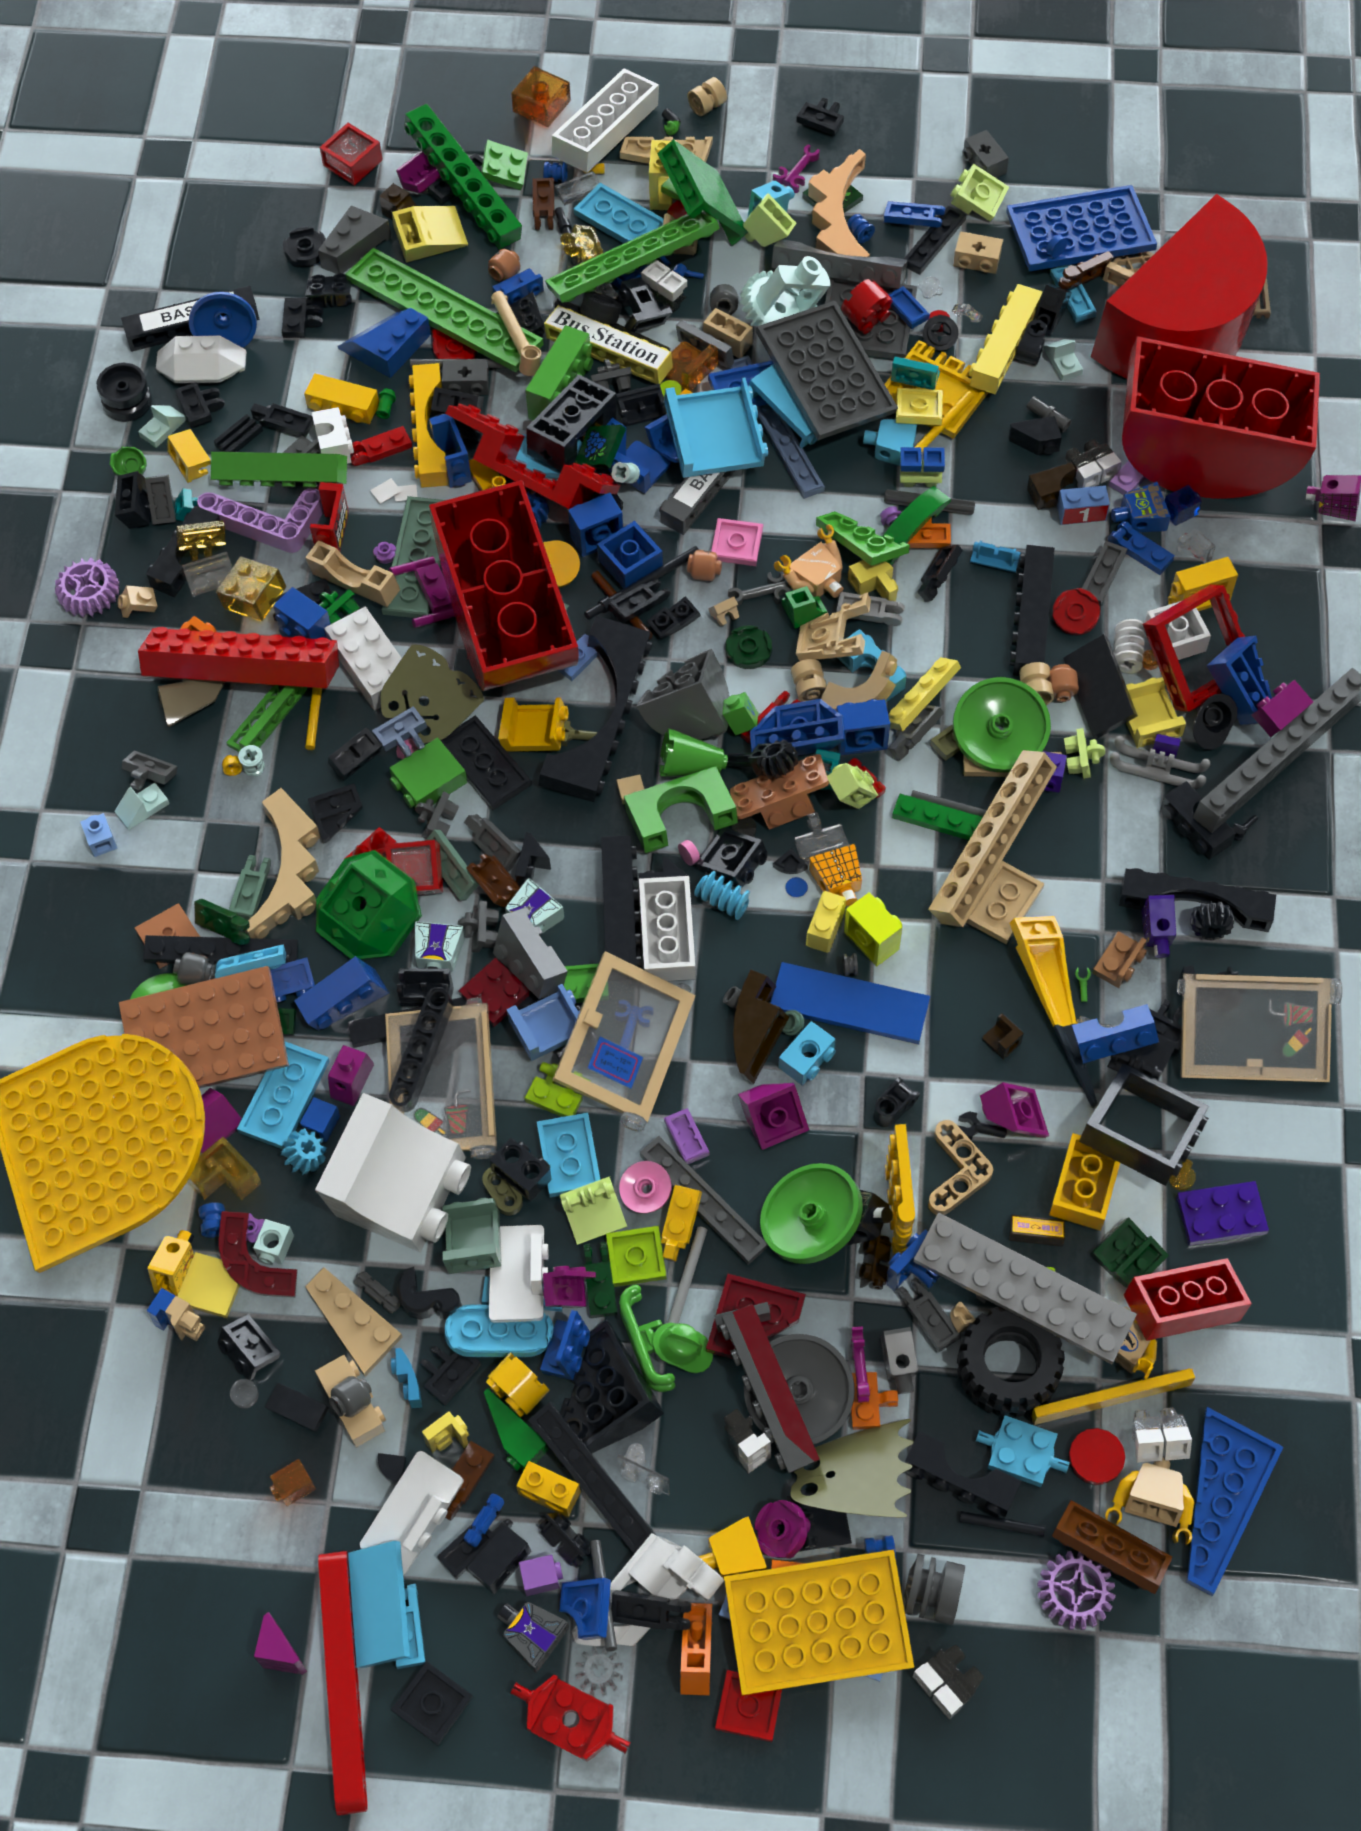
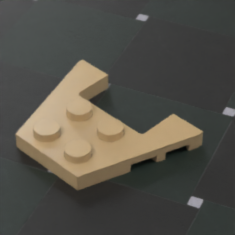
M868 593L860 595L861 600L852 605L849 603L843 604L840 611L832 613L830 616L827 612L800 626L796 649L799 661L862 655L865 646L862 634L844 639L847 619L870 611L871 599Z

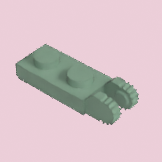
M249 855L245 868L241 871L229 910L246 920H249L257 912L271 867L270 858L265 857L263 859L260 870L257 872L254 871L256 856Z

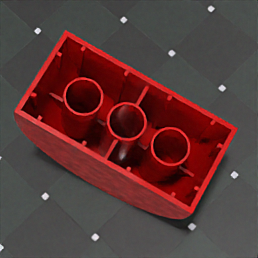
M1215 194L1106 301L1091 358L1115 374L1127 379L1129 357L1137 337L1236 356L1245 338L1267 275L1268 263L1265 246L1252 222L1238 208L1218 194Z
M1137 337L1129 357L1122 431L1124 452L1129 462L1141 475L1153 483L1158 482L1159 486L1180 494L1227 499L1251 496L1271 490L1297 475L1306 466L1316 449L1320 373Z
M520 480L430 504L429 509L433 533L451 605L469 662L481 690L486 691L576 666L579 660L578 644L523 481Z

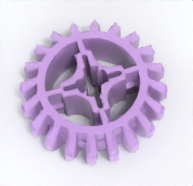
M81 558L80 563L77 564L72 561V566H64L65 572H59V579L55 580V594L58 597L59 604L67 612L71 611L74 616L79 613L84 618L89 613L93 617L94 612L97 611L102 614V609H110V603H115V596L119 595V581L115 571L111 569L108 563L103 564L100 559L95 562L90 558L88 562H85ZM100 580L104 581L103 586L99 585L98 582ZM71 589H74L76 592L74 596L70 594Z
M1071 1551L1067 1552L1066 1561L1060 1554L1055 1558L1056 1563L1048 1561L1046 1566L1049 1571L1043 1569L1040 1573L1045 1580H1039L1037 1583L1039 1588L1044 1589L1038 1593V1598L1047 1599L1041 1608L1043 1610L1051 1608L1052 1611L1048 1618L1053 1619L1056 1615L1059 1616V1626H1062L1066 1620L1069 1621V1630L1075 1628L1076 1622H1078L1081 1630H1085L1086 1621L1091 1627H1095L1097 1625L1096 1618L1104 1621L1106 1618L1104 1611H1111L1112 1605L1107 1601H1114L1115 1594L1108 1591L1114 1589L1115 1584L1113 1582H1105L1110 1578L1111 1573L1109 1571L1101 1573L1102 1564L1098 1563L1095 1566L1092 1564V1560H1083L1084 1554L1080 1552L1077 1555V1559H1074ZM1066 1570H1074L1071 1580H1062L1061 1583L1054 1582L1055 1577ZM1084 1573L1094 1580L1098 1590L1095 1589V1586L1086 1583ZM1077 1581L1078 1591L1081 1593L1075 1601L1072 1588ZM1054 1591L1057 1592V1595L1067 1599L1068 1609L1060 1604ZM1091 1599L1098 1600L1094 1608L1085 1612H1078L1080 1602L1091 1601Z

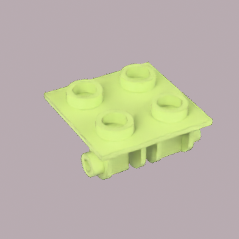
M610 1177L560 1194L561 1202L577 1245L627 1227Z

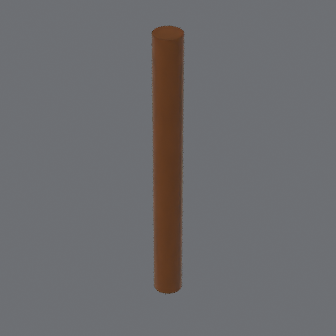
M599 571L592 573L591 577L608 597L617 593ZM637 616L629 620L634 627L649 631Z

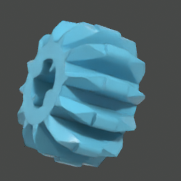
M305 1128L299 1132L293 1131L282 1144L284 1149L281 1151V1156L288 1158L284 1165H293L292 1172L300 1169L302 1175L307 1174L309 1171H316L326 1158L323 1154L327 1148L320 1145L323 1142V1138L316 1139L315 1131L310 1132L308 1135Z

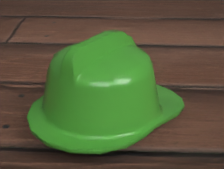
M672 1322L663 1324L656 1330L653 1336V1347L658 1357L666 1363L687 1372H704L709 1368L713 1360V1354L706 1352L708 1339L688 1324Z

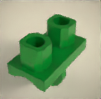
M350 589L336 601L335 599L339 595L335 591L330 595L326 592H322L319 595L322 601L319 606L324 609L327 607L326 610L328 611L331 624L341 619L338 616L341 611L348 616L360 609L353 599L354 593Z

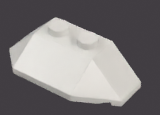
M175 336L158 351L156 371L174 383H218L245 370L247 352L244 348L222 336Z

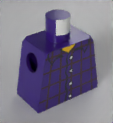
M1174 895L1148 896L1141 910L1144 939L1147 940L1145 946L1154 947L1156 958H1166L1170 956L1169 946L1172 945L1176 938Z

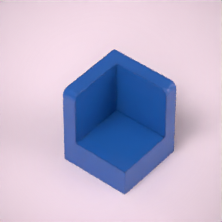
M313 1097L300 1124L304 1128L319 1133L320 1138L327 1142L340 1118L337 1106Z

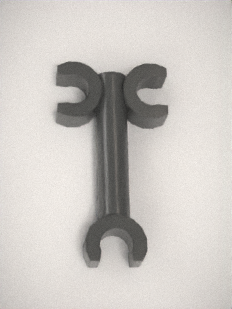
M783 571L779 572V578L777 579L773 578L771 572H769L767 575L769 585L741 591L739 588H730L728 590V597H738L736 601L738 603L737 607L742 605L743 600L774 593L775 603L780 604L779 596L785 595L786 592L791 590L786 587Z

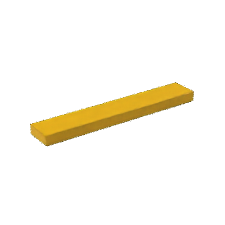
M1189 1368L1037 1406L1034 1408L1031 1418L1033 1424L1037 1425L1188 1387L1195 1380L1193 1369Z

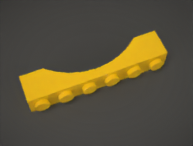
M439 363L412 365L413 375H409L410 389L414 388V392L410 393L411 406H415V410L411 411L412 424H416V428L412 429L413 442H417V447H413L414 460H418L419 464L414 465L415 478L420 479L421 488L447 486L449 483L444 458L446 454L431 439L427 430L428 419L432 411L435 387L442 388Z

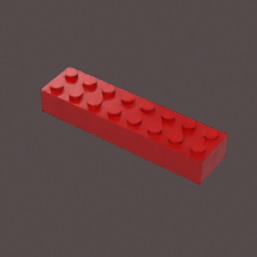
M157 627L151 630L138 649L141 676L328 688L340 666L337 640H329L325 637L311 639L304 636L283 637L279 634L266 636L257 633L236 634L233 631L220 633L211 630L190 631L187 628L174 630Z

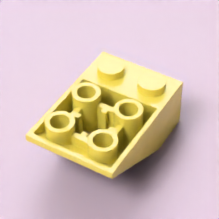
M412 206L392 212L393 226L406 263L468 246L455 206Z

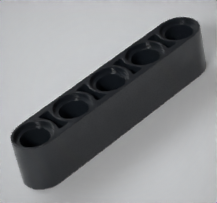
M442 987L432 988L427 993L389 1092L390 1101L402 1112H408L415 1108L453 1010V1000ZM440 997L446 998L444 1004L434 1006L436 999ZM436 1021V1026L432 1030H425L428 1022ZM420 1045H427V1050L423 1054H416V1050ZM411 1069H418V1073L414 1078H407V1074ZM402 1093H409V1097L405 1102L398 1103V1097Z

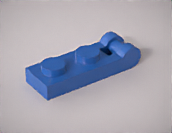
M1122 521L1117 526V531H1113L1108 536L1109 542L1127 548V555L1158 575H1161L1174 560V554L1134 530L1126 521Z

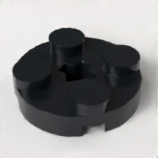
M300 227L289 233L290 237L287 240L284 239V253L292 266L299 268L320 263L318 249L326 240L322 232L318 233L311 227Z

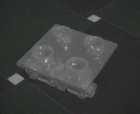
M638 1443L632 1444L624 1457L618 1454L619 1472L622 1473L621 1476L624 1479L636 1483L638 1480L646 1484L648 1490L658 1495H661L662 1492L667 1495L670 1494L669 1478L645 1467V1451L642 1445Z

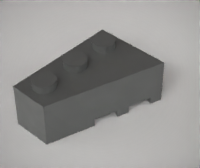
M351 205L318 249L321 268L335 274L346 272L360 260V257L372 248L376 249V246L385 240L387 242L391 239L389 220Z
M527 907L502 915L493 954L538 999L556 993L558 985L563 984L564 986L568 971L552 946H546L540 937L543 932L539 926H533L528 918L530 912Z

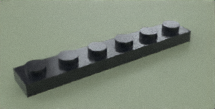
M145 935L143 959L147 963H175L176 959H181L184 953L190 952L204 955L208 958L210 964H217L223 958L284 944L286 963L298 958V940L250 938L248 944L239 945L231 942V939L224 937Z
M551 1402L528 1420L633 1553L640 1548L651 1533L656 1535Z

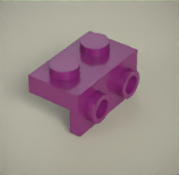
M423 151L417 153L396 170L402 188L416 193L424 192L428 186L441 178L439 171L429 163Z
M553 1267V1272L543 1274L545 1306L586 1307L584 1280L596 1278V1272H588L585 1267Z

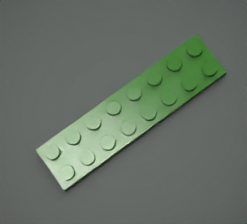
M704 210L694 219L686 214L545 280L548 289L562 303L569 302L584 292L588 293L595 290L597 286L603 283L613 282L618 276L630 274L642 265H649L661 256L671 255L680 247L690 246L695 240L709 237L719 230L720 227L718 221Z

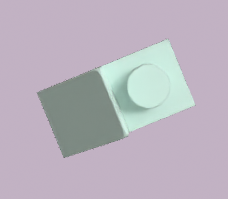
M1063 339L1043 346L1061 381L1083 374V368L1074 354L1075 340Z
M152 405L151 410L154 417L138 431L142 439L156 448L187 420L185 415L171 406Z
M155 783L138 794L130 787L117 806L115 813L126 828L130 830L170 803Z

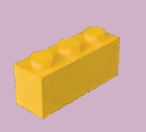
M314 373L304 393L307 408L321 411L339 407L341 416L345 415L347 419L369 425L379 404L376 389Z

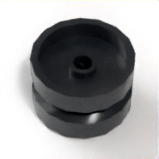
M123 362L113 364L99 374L96 381L97 391L101 398L103 409L109 417L123 422L133 421L142 417L149 410L152 398L145 374L141 368L134 364Z

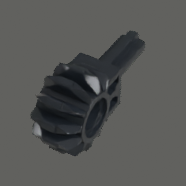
M776 740L771 744H758L752 753L727 754V766L753 767L757 776L763 775L768 779L773 777L777 779L782 775H786L789 771H793L794 766L798 764L797 751L787 740H782L781 742Z

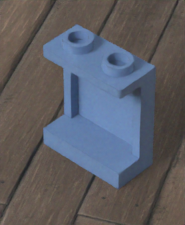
M563 984L557 986L558 991L521 1010H518L516 1005L507 1009L508 1020L531 1061L566 1045L580 1010L578 1011L574 1005L576 1004V999L570 989L566 991Z

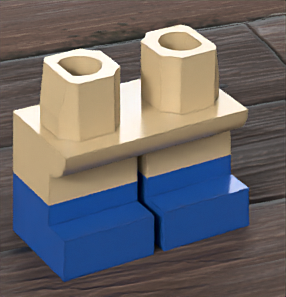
M163 1288L160 1289L147 1309V1313L156 1327L164 1331L168 1324L173 1326L180 1340H183L186 1335L197 1341L205 1330V1326L200 1323L201 1318L194 1313L190 1303Z

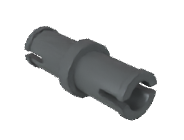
M1033 396L1027 404V409L1041 418L1055 416L1061 432L1064 433L1069 428L1072 420L1056 411V407L1053 405L1048 406L1036 396Z

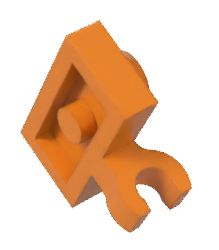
M931 517L907 543L910 545L909 548H941L951 546L950 524L932 523Z
M867 1372L870 1390L869 1402L858 1403L856 1373H852L855 1388L854 1402L851 1409L853 1430L880 1427L879 1407H897L898 1391L890 1390L878 1393L877 1372Z

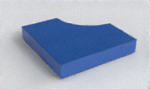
M598 1578L562 1583L559 1612L569 1614L574 1618L578 1628L579 1639L606 1638L610 1579Z

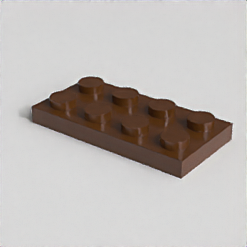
M1072 1500L1052 1535L1063 1545L1079 1551L1088 1559L1102 1564L1114 1574L1125 1577L1139 1588L1148 1590L1153 1594H1156L1172 1560V1556Z

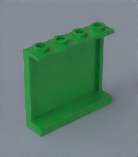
M674 139L657 153L688 216L694 219L704 210L716 218L732 246L748 233L743 227L744 222L717 170Z

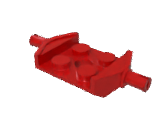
M556 1675L549 1678L535 1691H531L517 1682L514 1688H512L511 1694L526 1701L528 1705L527 1730L586 1762L594 1758L606 1746L609 1748L611 1745L624 1754L628 1751L627 1748H629L631 1742L615 1735V1732H613L614 1706L609 1703L608 1705L560 1680ZM568 1712H574L579 1716V1723L573 1728H568L563 1724V1717Z

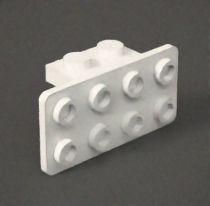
M542 1225L500 1226L501 1267L490 1268L489 1319L493 1323L540 1321L544 1317L543 1274L548 1273V1267H544V1260L549 1259L548 1244H544V1227Z
M423 1451L417 1452L361 1540L360 1548L364 1549L391 1541H400L403 1575L407 1574L421 1550H424L432 1539L431 1534L436 1526L440 1525L445 1519L448 1512L447 1508L464 1482L463 1478Z

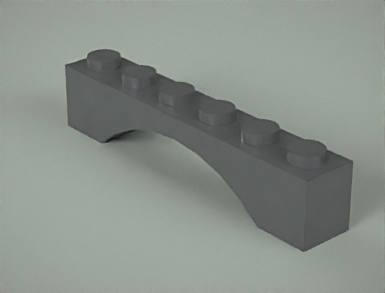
M783 239L779 240L773 247L771 268H777L779 265L798 266L804 257L810 256L818 260L828 276L832 278L863 282L867 279L872 282L873 279L880 286L898 289L905 282L907 260L887 256L862 257L843 255L819 250L801 242Z

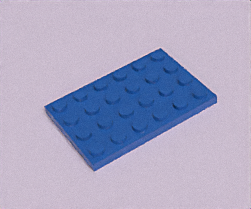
M1132 185L1007 205L1006 213L1029 271L1086 262L1095 255H1101L1107 251L1113 257L1157 249V241ZM1060 234L1067 239V246L1059 257L1053 258L1047 254L1046 247L1055 235Z

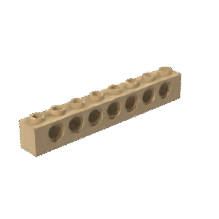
M1026 750L1021 752L928 909L941 924L958 927L965 925L1057 768L1045 752Z

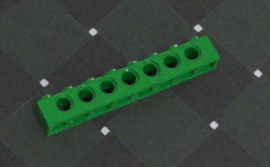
M424 104L405 113L404 129L406 133L412 136L418 149L426 154L429 163L436 167L442 180L450 185L453 194L460 198L466 211L474 216L477 225L484 229L490 242L494 243L500 250L520 240L522 233L521 223L429 105Z

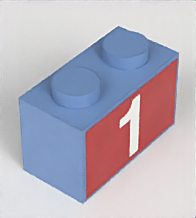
M1106 485L1060 490L1057 503L1060 524L1106 521L1110 506Z

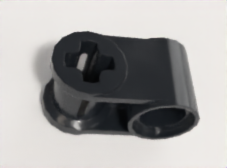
M1032 320L1028 323L1023 338L1019 342L1015 359L1038 364L1047 331V326L1043 321Z
M898 1077L876 1101L873 1115L876 1124L881 1127L892 1126L915 1104L920 1096V1092L910 1089L903 1083V1079ZM881 1109H888L892 1113L884 1114L881 1112Z

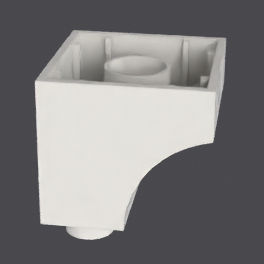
M363 1093L315 1191L336 1217L421 1252L426 1240L436 1243L442 1236L448 1221V1213L441 1210L449 1192L459 1195L463 1191L470 1176L471 1165L464 1163L466 1157L458 1143L416 1123L397 1110L392 1104Z

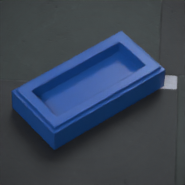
M904 286L888 294L893 300L890 307L911 329L930 319V314Z

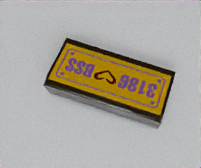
M1011 1214L1009 1241L1063 1247L1065 1241V1220Z

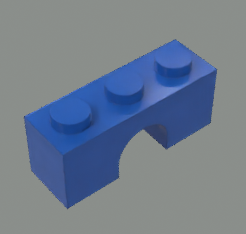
M1148 1004L1122 1011L1124 1020L1115 1027H1102L1097 1018L1072 1025L1083 1063L1158 1043L1159 1039L1155 1022Z

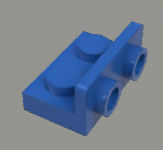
M530 268L492 286L493 293L502 291L508 297L509 305L531 292L536 296L544 291L543 277L541 274L535 275Z

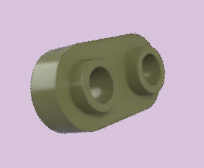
M491 1167L488 1168L483 1174L482 1181L490 1198L495 1199L498 1209L502 1214L508 1216L517 1214L523 1206L522 1195L495 1174ZM496 1179L501 1181L499 1185H493L492 1182ZM508 1200L514 1201L512 1206L505 1205Z

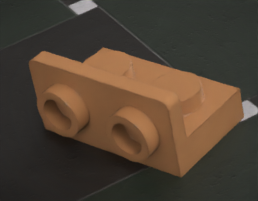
M1118 931L1096 964L1092 974L1120 988L1123 981L1128 983L1135 971L1132 968L1136 962L1141 963L1145 957L1147 950L1144 947L1147 940L1141 938L1137 942Z

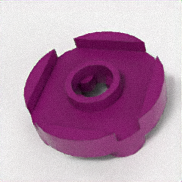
M786 1500L770 1502L760 1510L755 1521V1530L758 1531L759 1540L757 1541L763 1553L775 1558L791 1559L800 1551L806 1541L811 1525L809 1519L805 1517L803 1510L797 1504ZM779 1524H784L785 1531L779 1536L780 1530L777 1527Z

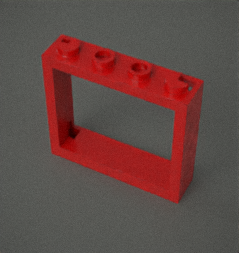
M1210 584L1143 623L1175 710L1190 712L1203 704L1210 696L1222 692L1213 679L1190 693L1165 625L1210 600L1226 646H1229L1236 638L1245 637L1238 624V616L1231 605L1230 594H1227L1224 585Z

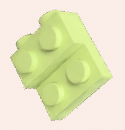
M973 164L968 171L964 169L958 179L961 182L960 186L957 184L950 194L953 197L951 204L968 215L973 210L991 222L1009 186Z

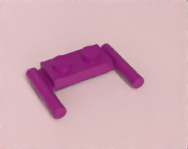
M433 556L389 568V572H392L394 576L414 571L431 608L432 614L412 619L414 628L455 617L444 576Z

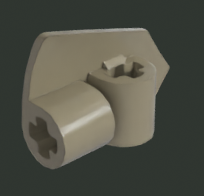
M183 679L179 683L157 686L167 726L170 727L215 702L225 681Z

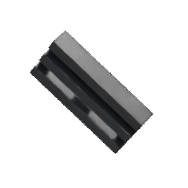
M246 414L216 438L214 444L222 452H238L263 431L262 425H257L254 419L251 420L250 416Z

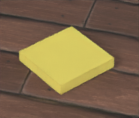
M897 388L898 409L896 410V423L942 425L943 390Z
M195 1252L177 1297L190 1303L193 1309L228 1318L240 1285L228 1274L221 1259Z

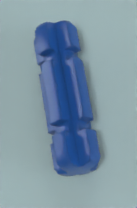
M492 1493L486 1501L487 1506H483L472 1523L473 1528L468 1529L464 1536V1541L467 1544L477 1547L482 1540L481 1535H485L497 1516L496 1511L499 1512L501 1510L504 1500L497 1494Z

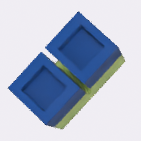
M900 447V483H903L904 487H913L916 483H925L927 487H936L937 483H942V473L945 469L944 448L924 447L922 457L921 447Z

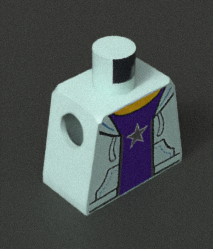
M529 878L505 909L507 914L527 907L530 912L528 918L533 926H539L543 933L564 919L563 906Z
M416 921L415 957L418 968L450 969V972H452L465 941L463 926Z

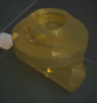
M1188 1159L1185 1163L1182 1162L1183 1166L1178 1176L1172 1175L1169 1180L1170 1184L1178 1190L1191 1188L1196 1179L1195 1172L1192 1169L1193 1162Z

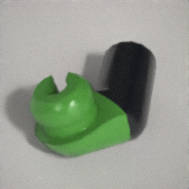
M666 108L662 112V117L667 121V125H664V130L668 135H674L678 132L681 121L669 108Z

